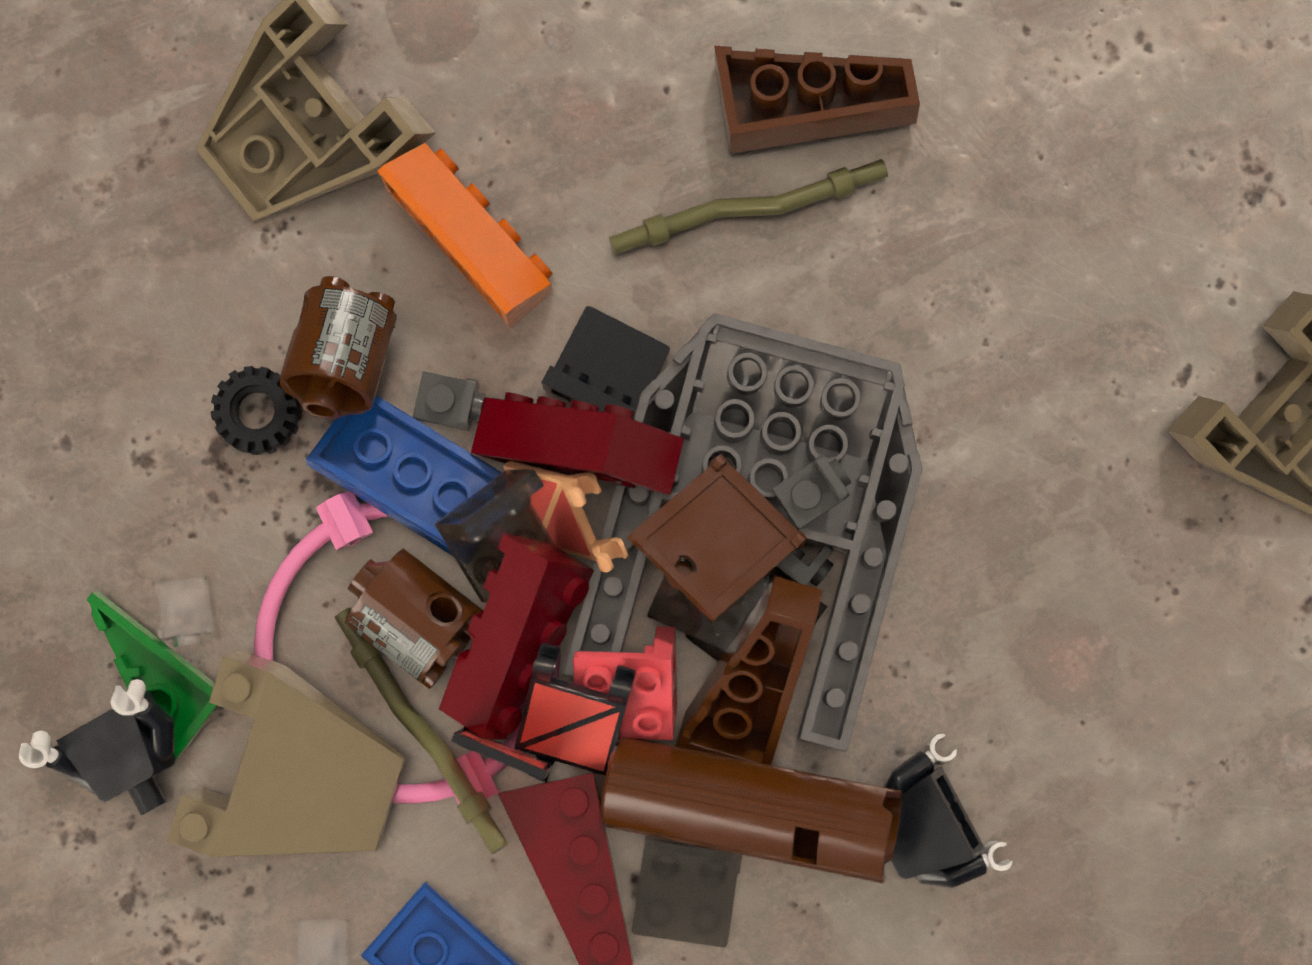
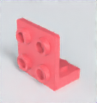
M656 626L654 645H645L644 653L577 651L574 653V684L609 694L618 665L636 671L618 739L626 737L643 740H673L678 708L676 627Z

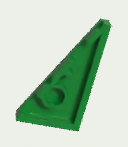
M94 591L87 598L92 609L91 615L99 632L104 631L116 656V659L113 661L127 690L131 681H143L146 691L150 690L154 700L175 721L174 755L176 764L219 707L209 703L215 682L102 593Z

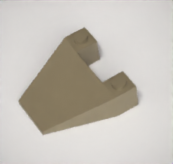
M282 0L262 20L196 147L197 152L253 221L264 219L378 174L377 170L384 164L426 143L435 134L434 130L407 97H385L364 117L316 58V55L348 25L328 0Z
M1293 291L1262 325L1291 357L1287 364L1239 417L1226 403L1198 396L1167 431L1198 463L1312 516V295Z
M242 650L223 656L209 703L254 718L231 796L229 797L201 786L182 794L167 841L210 857L376 851L382 838L406 757L286 665Z

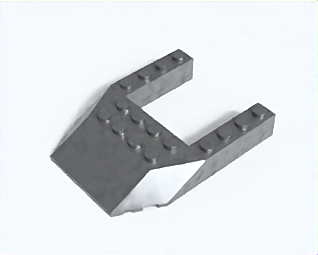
M713 313L692 339L673 357V360L641 393L634 420L684 438L671 495L655 493L638 485L635 486V489L615 486L601 539H622L629 557L626 559L621 557L612 559L614 569L609 572L600 571L596 561L594 562L593 569L595 571L589 580V590L582 605L564 674L574 677L573 657L577 651L622 652L647 557L628 539V536L659 510L662 504H666L710 467L709 465L713 458L722 454L728 460V463L795 527L771 489L823 454L828 462L836 459L847 473L851 484L845 488L850 495L846 500L799 531L808 538L805 543L820 547L827 545L834 551L845 553L846 557L797 739L847 752L922 473L920 455L917 451L912 427L910 407L907 403L904 389L905 383L901 364Z

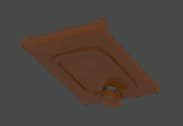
M722 454L713 458L709 465L710 467L628 536V539L666 576L668 583L680 589L713 623L795 550L803 547L808 540L801 531L796 529L730 465ZM685 558L692 562V564L695 567V572L689 564L680 561V559Z

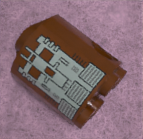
M323 277L320 286H313L305 292L299 323L292 334L279 377V385L287 394L298 400L306 412L316 417L337 419L346 415L362 414L372 409L384 368L390 337L396 326L397 315L393 311L395 300L381 292H370L367 294L363 291L352 289L345 280L338 277Z
M403 548L390 561L374 562L370 559L357 573L348 586V590L357 596L358 600L348 614L345 624L417 681L431 689L447 669L446 664L453 656L458 658V655L471 642L470 632L467 630L473 614L480 613L482 609Z

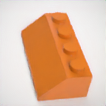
M423 143L379 168L377 172L387 191L510 328L516 325L553 292L552 284L548 281L553 273L535 253L528 258L516 245L522 240L519 234L504 218L496 223L485 210L490 205L489 201L473 183L466 188L454 176L459 168L441 148L434 153L426 143Z

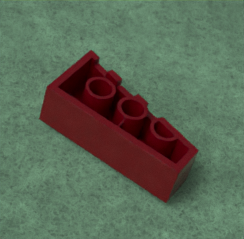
M506 392L504 400L484 397L471 453L502 464L513 461L565 475L593 473L596 479L611 482L618 486L635 489V486L638 485L655 493L671 495L684 438L633 420V410L605 404L604 411L600 412L599 406L577 400H571L570 407L568 408L565 402L544 396H538L537 403L535 404L533 403L534 399L510 392Z
M503 533L498 549L505 553L499 571L493 569L488 573L483 587L490 592L484 610L473 614L467 630L470 632V639L472 640L469 650H465L458 655L439 706L440 711L479 737L506 740L508 735L514 732L521 721V710L526 702L534 661L538 656L541 643H547L556 647L561 644L567 632L566 624L575 607L585 599L589 590L588 582L595 571L552 543Z
M595 773L582 774L497 793L579 965H633L634 960L606 825L601 816V801Z

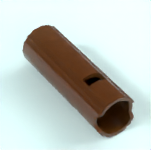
M623 737L613 748L607 765L608 770L605 783H603L601 797V816L607 828L882 884L885 883V861L893 859L902 809V791L640 739Z

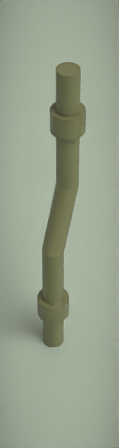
M883 159L849 171L846 167L827 173L826 179L778 196L715 199L664 218L662 214H658L644 219L641 226L610 236V245L616 255L650 243L652 247L670 241V235L718 218L781 215L832 196L838 200L854 194L855 188L888 177L887 167Z
M351 608L338 613L334 618L353 647L350 651L352 657L360 669L365 668L395 717L431 755L460 802L457 808L466 823H473L492 855L505 848L508 842L491 817L489 811L492 807L484 794L475 791L448 745L409 703L381 658L384 654L345 624Z

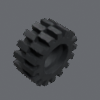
M247 366L244 367V371L237 372L234 370L229 373L230 378L226 382L221 380L217 386L220 390L217 395L213 394L211 403L214 404L211 418L215 421V429L218 434L237 450L244 453L248 452L252 455H261L264 452L270 454L276 452V448L281 445L285 447L290 442L289 437L292 433L296 434L299 428L297 422L298 419H301L302 410L299 409L300 402L287 394L279 385L280 374L262 366L260 368ZM252 393L266 394L274 404L272 420L269 424L259 429H251L243 425L238 413L242 400Z

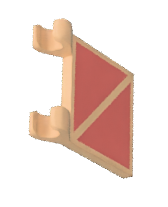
M508 461L503 465L535 540L552 543L568 554L596 561L602 572H609L614 569L612 559L618 557L626 559L629 557L622 539L607 538L596 540L582 506L586 504L585 494H599L602 492L595 474L565 475L513 461Z

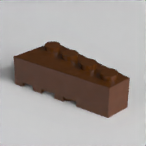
M714 46L715 69L730 154L917 123L920 101L911 59L859 55L838 58L822 56L823 53L804 52V55L775 53V50L755 48V52L735 51L732 50V47Z
M777 576L774 577L687 708L676 741V747L768 765L772 764L814 629L823 593L822 589Z

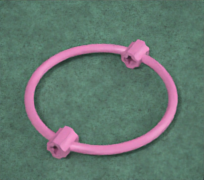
M349 491L338 494L316 507L322 523L309 532L282 561L263 597L255 629L254 655L273 661V639L280 606L296 574L307 560L330 540L337 551L365 540L374 534L369 521L389 517L388 515L367 502L360 504L357 496ZM495 523L485 537V540L498 549L503 533H509ZM561 644L558 646L560 648V652L553 674V678L558 679L559 676V668L561 661ZM520 723L503 743L504 745L512 748L515 747ZM475 751L456 759L477 793L482 792L488 798L499 792L493 777L508 765L489 757L483 759L482 754ZM446 779L421 784H398L392 803L418 804L453 797L455 794Z

